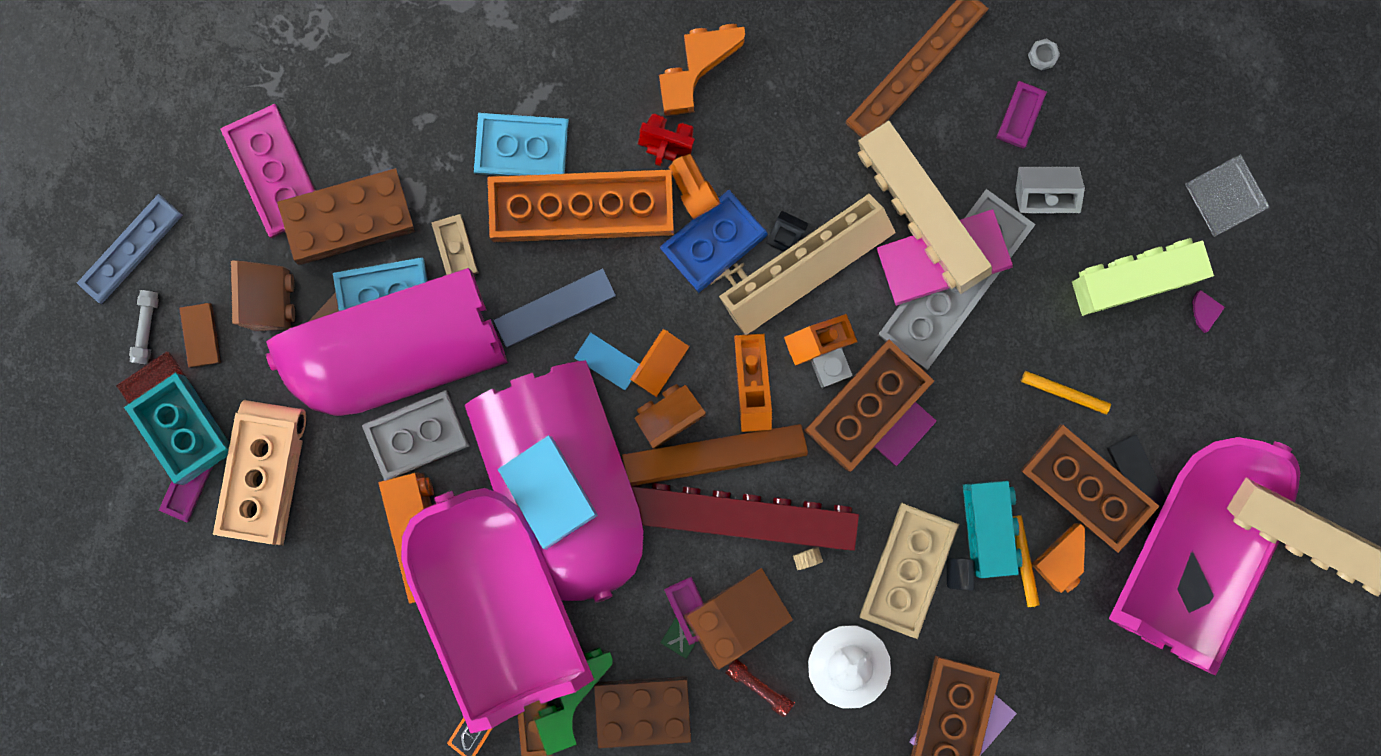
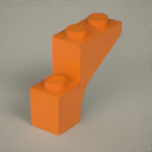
M726 24L720 26L719 30L707 31V28H697L690 30V34L684 35L688 71H683L682 68H670L665 70V74L659 75L664 116L694 112L693 94L697 82L703 75L744 45V27H737V24Z

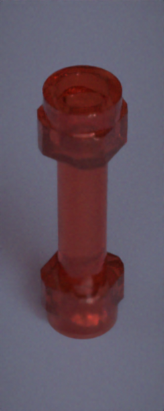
M735 659L725 674L737 683L740 680L772 705L771 709L784 718L792 709L794 702L783 693L778 695L747 671L748 667Z

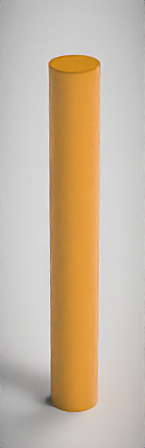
M1025 371L1021 382L1106 415L1110 410L1111 403Z
M1022 515L1013 516V518L1017 517L1019 524V536H1015L1016 549L1020 548L1023 564L1020 567L1027 606L1035 607L1039 606L1040 603Z

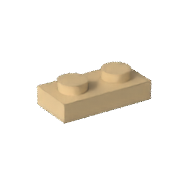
M459 214L431 222L446 275L466 268H470L473 274H477L478 269L462 215Z

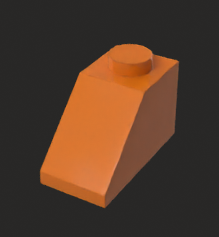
M847 314L808 326L784 337L795 366L838 348H844L858 342Z
M1074 523L1032 563L1036 571L1057 592L1062 593L1064 590L1070 592L1081 581L1079 576L1084 572V526Z

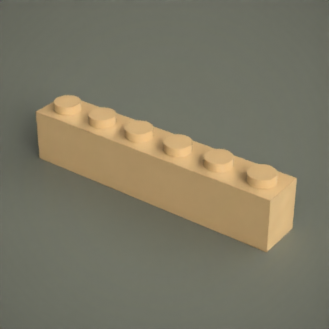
M887 121L858 140L861 150L858 152L859 158L866 168L872 166L877 173L874 178L883 192L888 190L894 198L891 200V203L900 216L903 214L907 216L911 222L908 224V228L917 240L923 239L927 245V248L924 250L934 265L939 262L945 271L942 273V277L951 289L956 287L959 293L962 294L992 274L991 264L890 121Z
M868 194L719 297L732 319L742 332L747 335L896 232L885 209Z
M1247 477L1245 478L1227 507L1229 512L1235 517L1233 522L1246 530H1250L1251 527L1260 530L1259 535L1274 544L1278 540L1285 543V548L1299 557H1302L1303 554L1312 557L1311 561L1324 570H1328L1329 567L1338 570L1336 574L1350 583H1354L1357 580L1363 583L1362 587L1366 591L1379 597L1381 594L1380 546Z

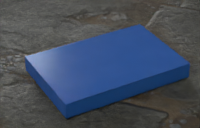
M727 190L719 197L720 205L691 220L660 246L661 251L698 293L768 236L767 231L730 190Z

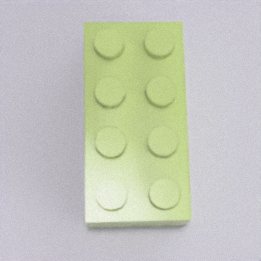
M1192 238L1167 246L1165 252L1162 247H1158L1137 255V260H1134L1133 255L1117 259L1115 262L1109 263V268L1104 269L1103 264L1086 268L1084 271L1079 272L1080 277L1072 281L1081 314L1084 316L1194 284L1213 277L1214 274L1204 242L1193 243Z

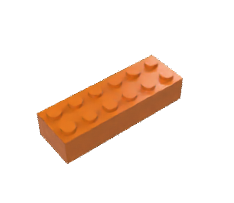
M671 170L488 177L489 235L493 242L674 235Z

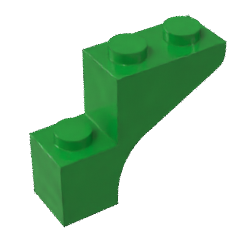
M596 648L584 653L594 680L574 693L558 697L562 707L556 708L555 704L546 706L538 710V716L533 717L547 756L577 745L572 729L574 711L582 699L611 667L613 659L609 651L602 652L601 648Z

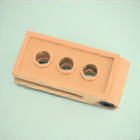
M248 400L242 401L238 413H235L213 535L272 545H284L302 447V440L299 439L302 437L306 425V412L304 409ZM268 443V452L263 456L262 448ZM262 473L263 481L258 486L256 480L258 475ZM256 503L257 512L252 516L251 508Z

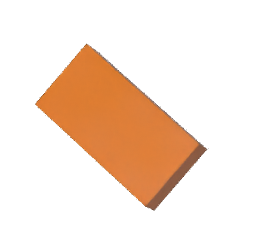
M662 329L630 380L657 397L690 346Z

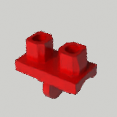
M652 114L648 122H643L641 125L638 145L647 147L646 153L657 156L655 165L661 166L664 159L674 161L676 157L679 158L692 154L695 140L693 139V126L681 123L678 124L676 132L665 129L667 120L663 116Z

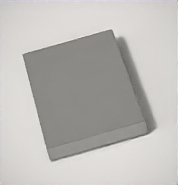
M447 390L362 425L384 481L470 447Z

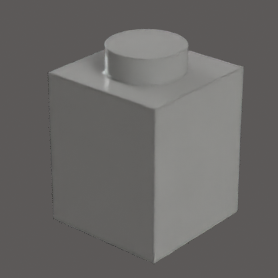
M842 348L811 360L822 389L853 376Z

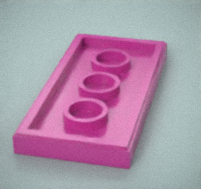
M273 104L220 128L270 238L285 232L277 202L316 191L278 106Z
M993 209L960 220L991 264L992 274L1013 268ZM910 236L877 247V252L896 306L950 288L942 277V273L945 271L939 262L934 265L924 250L927 248V245L922 238L917 240L914 236Z

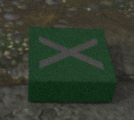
M677 617L660 642L685 659H687L696 644L695 642L689 645ZM687 624L692 637L695 636L691 627Z

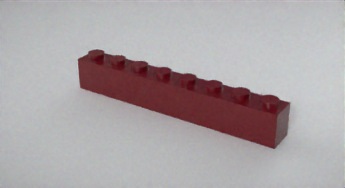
M652 483V489L641 488L640 485L631 486L639 507L642 525L855 551L859 514L852 513V507L834 505V510L832 511L821 509L822 503L804 501L803 507L791 506V499L773 498V503L761 502V496L743 494V500L732 499L731 492L713 490L712 496L700 495L701 489L683 487L682 492L670 491L671 485Z

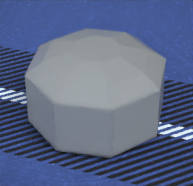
M1046 38L1036 41L1028 56L1031 65L1042 71L1052 68L1058 60L1060 53L1057 44Z

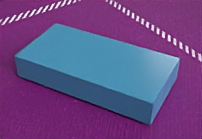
M591 332L574 357L578 361L586 360L590 369L625 391L632 382L630 378L640 365Z

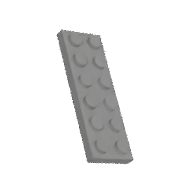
M986 189L965 218L993 209L1011 258L1036 224ZM1000 272L988 276L962 294L954 287L953 289L949 288L900 304L878 336L885 341L890 339L912 361L927 371Z

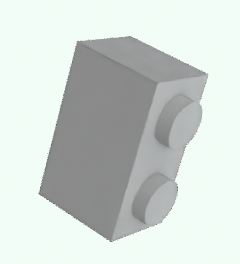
M1079 167L1018 168L1015 193L1020 213H1081L1085 187Z

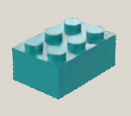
M174 373L124 407L174 484H187L228 456L229 441L184 375Z
M1009 481L963 484L970 559L975 561V576L989 578L1019 575L1018 567H1022L1023 562L1020 548L1016 549L1015 536H1019V524L1017 517L1013 518L1011 505L1016 504L1014 487H1009Z

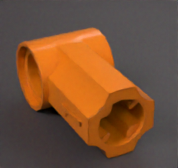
M691 154L681 156L672 162L668 168L671 170L683 194L681 195L682 202L693 219L720 205L716 192L711 184L705 180Z

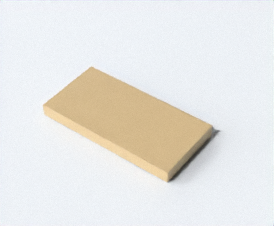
M901 503L859 617L918 639L959 524Z

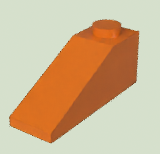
M765 334L736 335L734 340L741 432L772 430V407Z

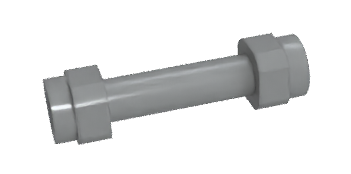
M140 290L137 305L141 306L136 342L135 347H130L129 362L148 365L151 350L147 349L152 313L153 308H158L159 293Z

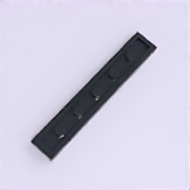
M1132 435L1107 447V450L1117 470L1159 505V508L1144 523L1149 535L1167 497L1137 435ZM1191 551L1177 588L1188 613L1210 604L1214 597L1193 551Z

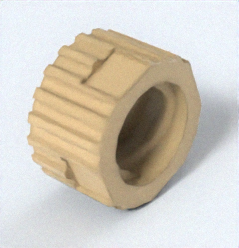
M819 547L793 555L797 570L823 562Z

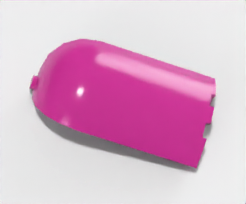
M470 268L309 321L277 334L266 341L270 353L266 354L269 367L272 371L278 370L281 379L291 394L310 409L333 416L361 413L508 363L499 334L495 330L491 319L484 321L481 311L486 310L473 271Z
M586 360L551 367V372L534 378L533 373L521 376L510 381L512 386L501 391L491 389L466 403L465 408L493 491L505 495L518 508V504L498 469L548 435L553 437L598 516L548 549H543L536 538L561 600L583 601L594 598L595 602H601L611 598V592L623 586L636 572L642 556L644 531L638 504Z
M1236 437L1213 442L1192 455L1178 474L1109 620L1123 629L1141 636V639L1159 649H1163L1164 645L1171 647L1170 652L1179 656V659L1216 676L1279 543V540L1274 544L1259 535L1260 530L1254 527L1246 530L1233 522L1235 517L1229 512L1227 507L1246 477L1295 502L1299 489L1300 468L1297 459L1291 453L1292 449L1276 441L1271 445L1263 441ZM1191 551H1193L1214 597L1210 604L1188 613L1177 588Z
M482 488L466 491L454 496L451 490L434 497L436 504L423 509L409 520L402 536L401 560L407 583L470 733L492 729L509 718L524 712V706L538 700L542 704L574 693L594 680L535 535L521 510L505 495Z

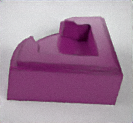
M1198 290L1193 299V312L1196 324L1206 333L1225 307L1203 291Z

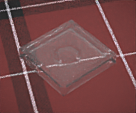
M1241 154L1185 184L1213 236H1217L1270 208Z

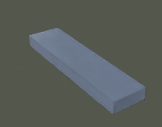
M158 194L82 276L77 284L93 299L102 304L178 222L183 214L162 195Z
M602 268L495 319L494 322L505 346L508 348L616 297Z

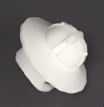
M856 625L839 626L824 633L814 644L808 660L809 677L816 692L828 703L841 708H860L875 701L886 689L891 675L890 656L884 643L871 631Z

